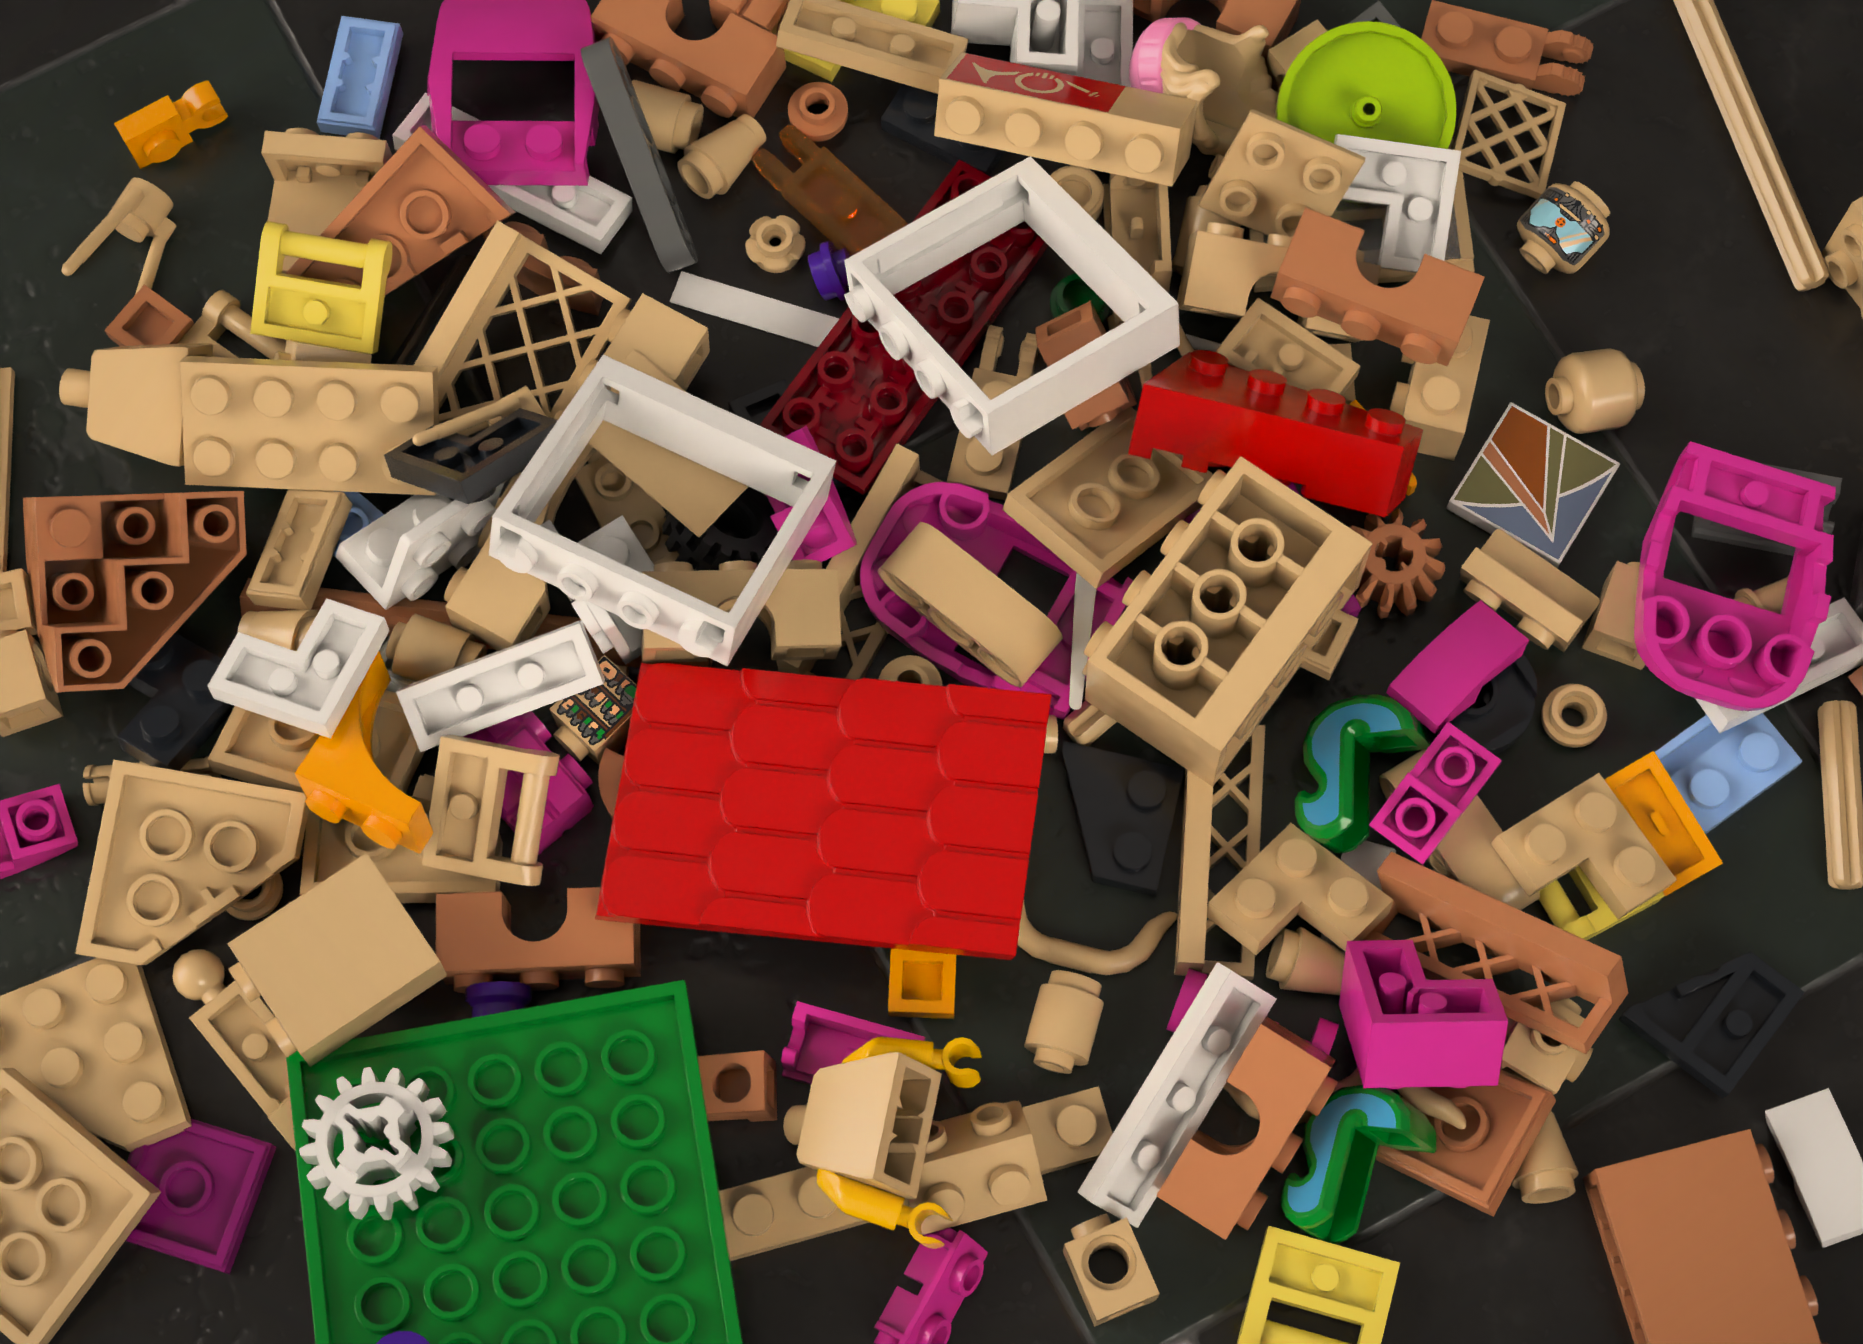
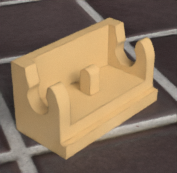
M1110 173L1109 184H1103L1104 230L1169 293L1172 260L1168 186Z

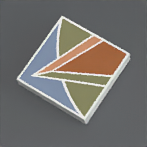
M1510 402L1449 500L1446 509L1491 535L1497 529L1503 530L1558 568L1616 473L1620 463Z

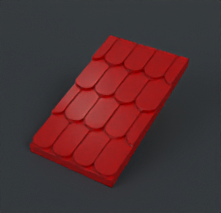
M641 663L595 920L1012 960L1016 956L1019 925L1022 915L1052 694L956 684L939 686L870 678L853 680L742 668L739 671L671 663Z

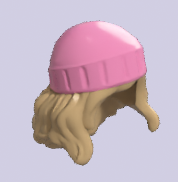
M1191 18L1158 19L1142 32L1133 49L1129 62L1131 87L1198 101L1192 143L1203 154L1225 156L1251 109L1276 119L1278 92L1271 89L1272 77L1268 75L1265 58L1261 56L1266 44L1265 38L1269 35V32L1265 26L1257 25L1243 34L1232 35L1201 25Z

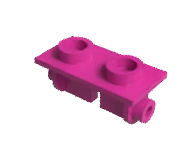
M946 1228L925 1234L924 1236L938 1239L945 1245L932 1249L919 1244L904 1274L923 1286L918 1295L899 1286L896 1287L882 1315L874 1326L879 1333L873 1343L947 1344L951 1334V1322L965 1297L972 1294L980 1283L984 1270L983 1262L988 1252L961 1230L956 1232L951 1228Z

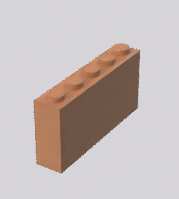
M1751 1129L1597 1168L1582 1178L1634 1344H1828L1827 1342L1821 1343L1813 1316L1818 1314V1302L1812 1284L1805 1275L1799 1276L1791 1253V1249L1796 1247L1793 1225L1784 1209L1777 1210L1769 1184L1774 1181V1170L1770 1156L1763 1144H1755Z

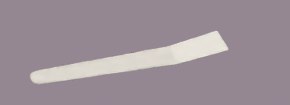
M1076 573L1069 692V706L1074 710H1079L1082 706L1085 675L1082 674V671L1088 660L1084 650L1091 636L1096 589L1078 573Z

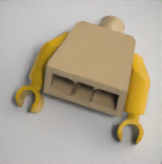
M880 1036L872 1038L848 1055L841 1064L820 1068L815 1073L807 1105L792 1106L786 1112L783 1128L788 1141L798 1145L796 1155L799 1163L817 1171L818 1187L842 1212L893 1231L896 1224L909 1228L913 1238L927 1248L937 1249L945 1245L938 1239L923 1236L921 1226L924 1219L931 1215H939L946 1220L953 1221L948 1212L935 1203L926 1202L919 1204L915 1208L903 1205L905 1198H917L942 1073L934 1069L945 1070L951 1083L961 1088L974 1087L981 1080L979 1072L974 1069L954 1067L957 1060L963 1057L982 1058L979 1047L971 1039L964 1037L955 1038L948 1042L944 1049H934L932 1041Z

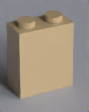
M367 853L227 943L239 961L228 968V970L250 1003L262 996L275 1015L274 1018L264 1025L286 1058L298 1051L310 1067L447 976L441 961Z

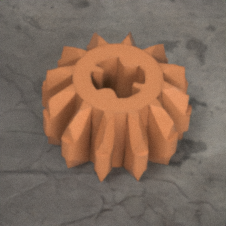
M1400 508L1392 512L1388 524H1385L1380 516L1368 514L1364 521L1365 529L1353 525L1349 527L1373 543L1358 587L1359 591L1356 599L1361 608L1365 607L1370 600L1378 602L1377 613L1380 619L1388 617L1393 603L1396 604L1405 616L1413 614L1417 607L1416 599L1430 602L1437 591L1433 581L1442 579L1445 572V564L1434 558L1440 553L1442 548L1440 538L1421 539L1427 526L1424 518L1415 521L1410 528L1402 525L1404 516ZM1382 558H1394V566L1398 571L1386 570V561Z

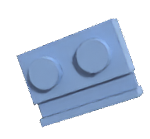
M1763 713L1722 733L1718 732L1709 717L1705 715L1655 751L1705 834L1802 763V759Z

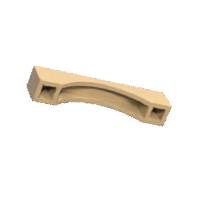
M642 293L632 311L624 308L616 317L608 335V341L611 344L604 355L621 362L635 348L686 391L710 352L708 328ZM592 359L585 366L578 379L576 392H578L597 364V360ZM558 411L553 419L558 420L564 411ZM587 443L534 522L535 524L541 525L549 519L554 524L557 510L572 480L592 454L597 451L590 444ZM519 472L513 482V485L515 484V482L517 481L522 472ZM491 517L478 539L477 546L481 549L469 569L461 567L456 571L446 588L444 600L447 601L445 608L453 627L472 633L475 639L500 651L532 639L551 607L547 582L528 573L512 571L500 560L489 556Z

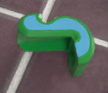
M1378 694L1356 695L1330 703L1311 721L1303 741L1304 763L1318 782L1319 788L1312 794L1304 790L1298 792L1295 798V816L1298 825L1312 839L1334 853H1347L1360 846L1369 837L1370 753L1426 750L1431 745L1427 728L1396 700Z
M1363 1085L1338 1089L1331 1094L1318 1117L1311 1114L1305 1124L1302 1145L1310 1169L1305 1177H1300L1296 1173H1290L1284 1180L1281 1207L1286 1218L1318 1240L1332 1244H1339L1347 1240L1358 1231L1378 1147L1388 1146L1398 1150L1435 1153L1436 1130L1425 1114L1387 1088H1363Z

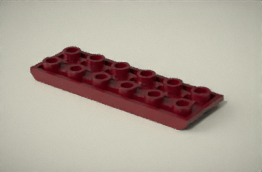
M959 160L913 222L992 177ZM1024 221L893 296L961 367L1049 245ZM848 307L759 426L784 437L807 425L820 454L836 460L833 477L864 495L871 490L896 444L904 446L939 397L935 399L929 398L920 387L914 370L903 358L900 360L892 358L885 349L879 332L868 320L860 322Z

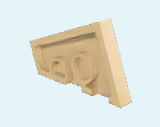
M309 809L305 832L300 896L365 853L369 855L401 903H436V894L500 891V881L423 866L424 849L419 854L399 844L395 849L386 848L371 840L362 831L360 826L341 819L339 823H332L319 817ZM426 811V812H425L428 819H429V812H430V811ZM498 833L495 855L502 856L503 842L500 833Z

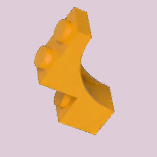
M378 651L331 739L320 735L296 770L295 775L307 798L305 801L306 805L319 817L332 823H339L341 819L347 820L360 826L362 831L371 840L381 846L395 849L399 844L420 854L434 833L422 803L395 787L381 773L374 762L372 748L374 720L383 693L391 681L381 653Z

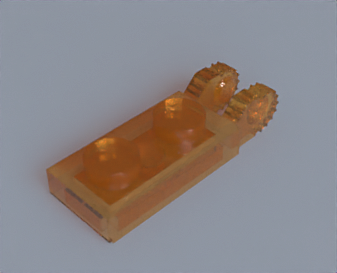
M788 124L781 130L779 136L786 150L803 164L796 172L792 173L776 156L764 148H761L752 156L751 160L760 174L776 190L781 191L782 196L839 249L846 248L850 256L908 225L897 212L825 146L820 149L800 129L798 130L792 124Z

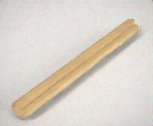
M1673 0L1794 287L1798 291H1807L1821 286L1829 277V270L1714 0Z

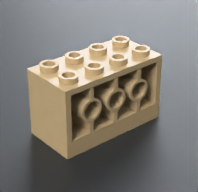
M1241 456L1227 474L1218 469L1206 483L1198 498V502L1203 507L1191 523L1188 524L1181 519L1170 531L1160 549L1165 558L1151 575L1143 570L1134 579L1122 600V603L1128 607L1113 626L1105 621L1093 634L1084 650V654L1089 659L1082 671V674L1086 676V701L1212 787L1300 668L1303 662L1300 658L1306 647L1311 650L1314 648L1332 623L1330 618L1335 610H1342L1359 587L1373 544Z

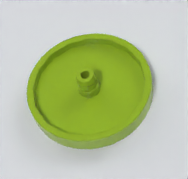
M1373 21L1355 22L1338 26L1310 42L1290 65L1280 86L1276 103L1277 120L1333 144L1335 135L1341 134L1448 149L1453 137L1457 115L1456 97L1452 80L1445 65L1435 51L1418 36L1403 28ZM1341 200L1349 203L1364 204V202Z

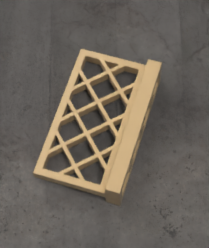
M497 220L414 364L418 366H438L439 410L447 396L451 408L450 412L439 414V423L457 418L504 398L494 363L528 354L537 388L530 391L535 398L539 397L544 414L547 417L553 418L558 411H565L577 393L576 385L582 371L590 360L595 359L598 361L609 342L608 335L613 322L624 308L628 309L632 299ZM529 255L550 266L557 292L522 300L517 275ZM561 273L581 285L565 289ZM510 289L514 303L500 306ZM593 291L613 303L599 327L576 332L567 298ZM559 300L568 335L534 343L525 309ZM517 312L525 346L491 355L485 332L491 320L497 316ZM593 337L582 356L579 341ZM479 343L483 357L468 361ZM570 343L576 369L568 381L545 386L536 352ZM485 366L494 400L460 409L454 386L462 371ZM562 391L551 410L548 394ZM517 474L512 477L502 496H499L495 505L496 509L510 491Z

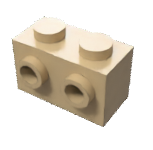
M1469 316L1448 367L1437 362L1434 364L1419 363L1402 354L1401 362L1412 364L1408 383L1397 381L1390 410L1402 415L1406 419V424L1423 429L1418 453L1454 461L1466 431L1490 320Z

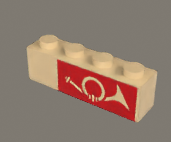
M961 52L939 79L934 136L1173 186L1190 158L1198 101Z

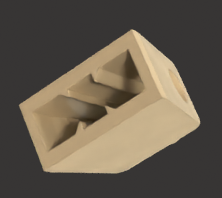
M187 343L119 346L94 350L91 356V371L68 368L64 371L59 386L60 400L64 405L88 408L86 432L92 440L167 465L184 466L179 361L186 356L212 357L213 344Z

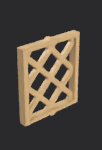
M1474 70L1469 78L1451 149L1461 151L1458 171L1486 180L1492 186L1499 185L1538 199L1546 190L1566 103L1526 89L1522 84H1513ZM1486 86L1505 93L1509 98L1494 104L1484 87ZM1477 94L1485 108L1471 114ZM1523 101L1543 107L1548 112L1533 118ZM1514 105L1524 123L1509 129L1499 111ZM1490 116L1500 133L1485 139L1475 122ZM1551 120L1546 140L1538 126ZM1468 129L1476 144L1462 149ZM1529 130L1539 147L1524 154L1514 136ZM1505 141L1515 158L1500 164L1490 147ZM1481 151L1491 169L1469 162L1466 157ZM1543 155L1539 174L1537 175L1529 161ZM1521 166L1530 183L1507 176L1505 172Z

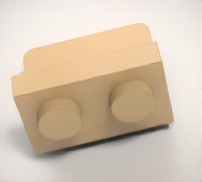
M290 128L286 132L265 131L261 153L275 180L268 221L287 224L289 231L320 236L392 157L387 141L360 132L349 133L346 137L319 135L305 128ZM285 256L282 273H286L299 258Z

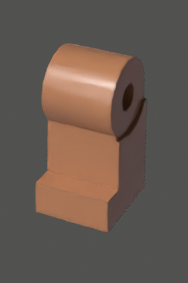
M761 1050L698 1056L708 1121L748 1119L751 1122L777 1120L776 1061L769 1054Z

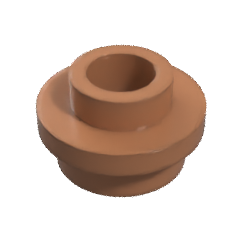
M812 82L801 86L793 93L788 103V117L792 128L799 135L811 141L821 142L833 138L843 129L848 118V105L843 93L835 86L825 82ZM814 104L828 106V109L821 114H813L807 110L809 106Z

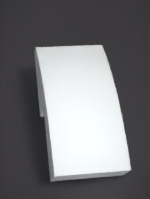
M1829 1088L1766 1110V1123L1793 1177L1795 1192L1822 1248L1863 1234V1161Z

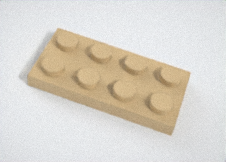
M186 356L179 361L185 485L433 496L437 494L392 478L384 455L413 438L415 434L439 424L438 366Z

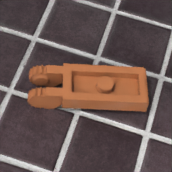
M1435 0L1431 1L1421 37L1435 51L1449 72L1470 77L1472 72L1477 70L1513 84H1522L1529 90L1533 88L1553 94L1559 93L1561 96L1567 95L1568 97L1569 95L1575 96L1582 92L1585 76L1582 75V72L1577 71L1578 69L1565 67L1554 62L1539 65L1541 56L1559 61H1568L1569 63L1583 64L1591 59L1593 51L1591 40L1580 36V34L1574 35L1572 32L1564 30L1548 33L1547 28Z

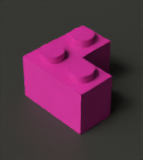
M1413 940L1347 941L1339 1007L1363 1088H1387L1394 1090L1403 1087L1466 1088L1469 1086H1498L1508 1019L1493 979L1426 980Z

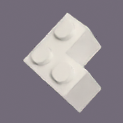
M952 0L951 34L969 39L968 43L1010 46V62L1070 75L1076 74L1078 67L1079 0Z

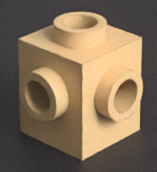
M1570 998L1550 1003L1553 1015L1579 1028L1585 1018L1580 1016L1582 1011L1580 1006ZM1542 1005L1536 1006V1008L1544 1011ZM1507 1017L1508 1026L1501 1070L1552 1092L1553 1095L1559 1091L1565 1079L1570 1082H1574L1590 1059L1593 1048H1590L1588 1053L1584 1054Z

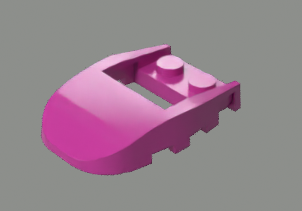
M444 0L442 2L436 25L427 83L432 132L487 185L588 186L590 175L586 157L588 147L595 146L600 106L581 56V48L597 42L590 17V8L586 0ZM453 60L575 61V121H453Z
M1691 441L1688 443L1676 462L1642 543L1636 592L1634 639L1641 659L1656 677L1685 695L1739 711H1757L1784 701L1796 691L1798 685L1803 682L1814 655V651L1810 647L1820 623L1827 620L1831 596L1825 594L1827 565L1833 562L1834 535L1823 532L1824 506L1835 500L1836 487ZM1680 511L1796 547L1781 615L1663 578L1676 515Z
M932 482L918 486L905 493L887 513L867 547L861 563L860 584L862 593L876 621L894 638L966 686L1052 694L1049 715H1055L1056 718L1064 720L1071 709L1069 706L1077 572L1002 510L1004 505L989 500L988 493L959 483ZM920 522H925L942 532L997 577L1013 549L1069 577L1047 615L1058 627L1063 639L1022 687H1015L1007 683L988 668L956 652L955 650L959 644L897 596L880 578L878 569ZM1111 577L1096 589L1090 639L1103 622L1107 621L1114 626L1128 607L1122 603V600L1133 582L1129 577H1127L1123 585Z

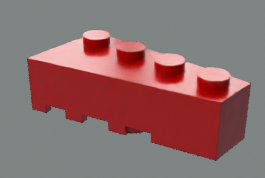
M1209 350L1188 352L1143 384L1128 451L1130 455L1151 459L1153 448L1184 455L1182 468L1207 473L1209 466L1233 467L1241 456L1285 486H1289L1292 482L1302 484L1301 494L1305 498L1386 517L1405 499L1423 429L1406 424V419L1399 413L1380 408L1367 411L1346 404L1345 397L1334 391L1326 389H1311L1307 391L1286 384L1287 379L1277 372L1265 369L1247 371L1229 365V360L1224 355Z

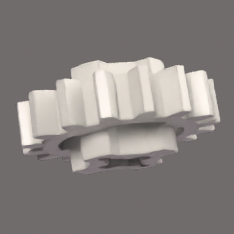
M371 1067L363 1069L361 1085L352 1087L350 1082L343 1076L336 1079L341 1095L334 1101L326 1096L318 1095L315 1101L324 1113L321 1120L308 1119L304 1120L302 1128L306 1133L315 1139L314 1143L299 1148L300 1156L307 1164L317 1165L306 1175L309 1182L316 1190L329 1186L324 1199L335 1210L349 1198V1211L355 1219L362 1220L368 1212L369 1206L375 1205L384 1220H390L393 1213V1203L402 1200L412 1211L419 1208L414 1192L420 1186L437 1192L440 1186L431 1174L433 1168L451 1167L452 1158L448 1152L439 1147V1144L454 1139V1131L449 1123L436 1122L447 1112L439 1097L425 1101L430 1090L420 1078H417L405 1088V1077L398 1068L390 1070L385 1082H379ZM381 1102L379 1106L362 1108L372 1103ZM417 1119L421 1126L422 1135L418 1155L411 1150L410 1136L417 1129L414 1124ZM339 1132L343 1135L344 1150L337 1158L340 1164L336 1167L333 1149L336 1135ZM358 1132L364 1133L369 1138L373 1136L379 1140L388 1138L389 1144L397 1155H393L385 1148L382 1151L374 1146L368 1149ZM397 1177L390 1182L373 1185L376 1180Z

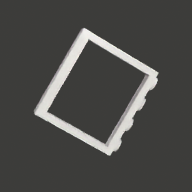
M1031 156L844 260L849 292L844 294L853 315L860 322L868 320L874 326L891 357L895 360L903 358L914 370L915 377L925 394L931 399L939 397L950 409L953 421L960 432L969 439L975 436L991 455L996 454L1180 346L1178 302ZM1025 221L1124 323L990 400L893 295Z
M602 355L493 514L489 556L500 560L512 571L528 573L560 588L562 592L575 600L588 601L610 611L635 628L648 629L680 644L693 655L708 657L728 666L825 505L830 491L836 460L606 355ZM611 387L618 390L619 394L612 392ZM603 420L793 507L729 613L534 523ZM798 473H800L811 479L807 481L803 478L798 477L797 475Z

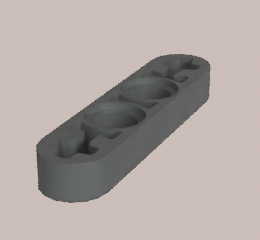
M611 37L581 48V56L586 72L662 266L669 274L697 263V253L627 68L615 42Z

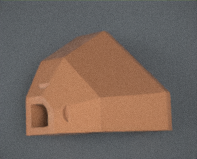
M244 491L23 498L26 564L35 628L55 692L124 689L247 555Z

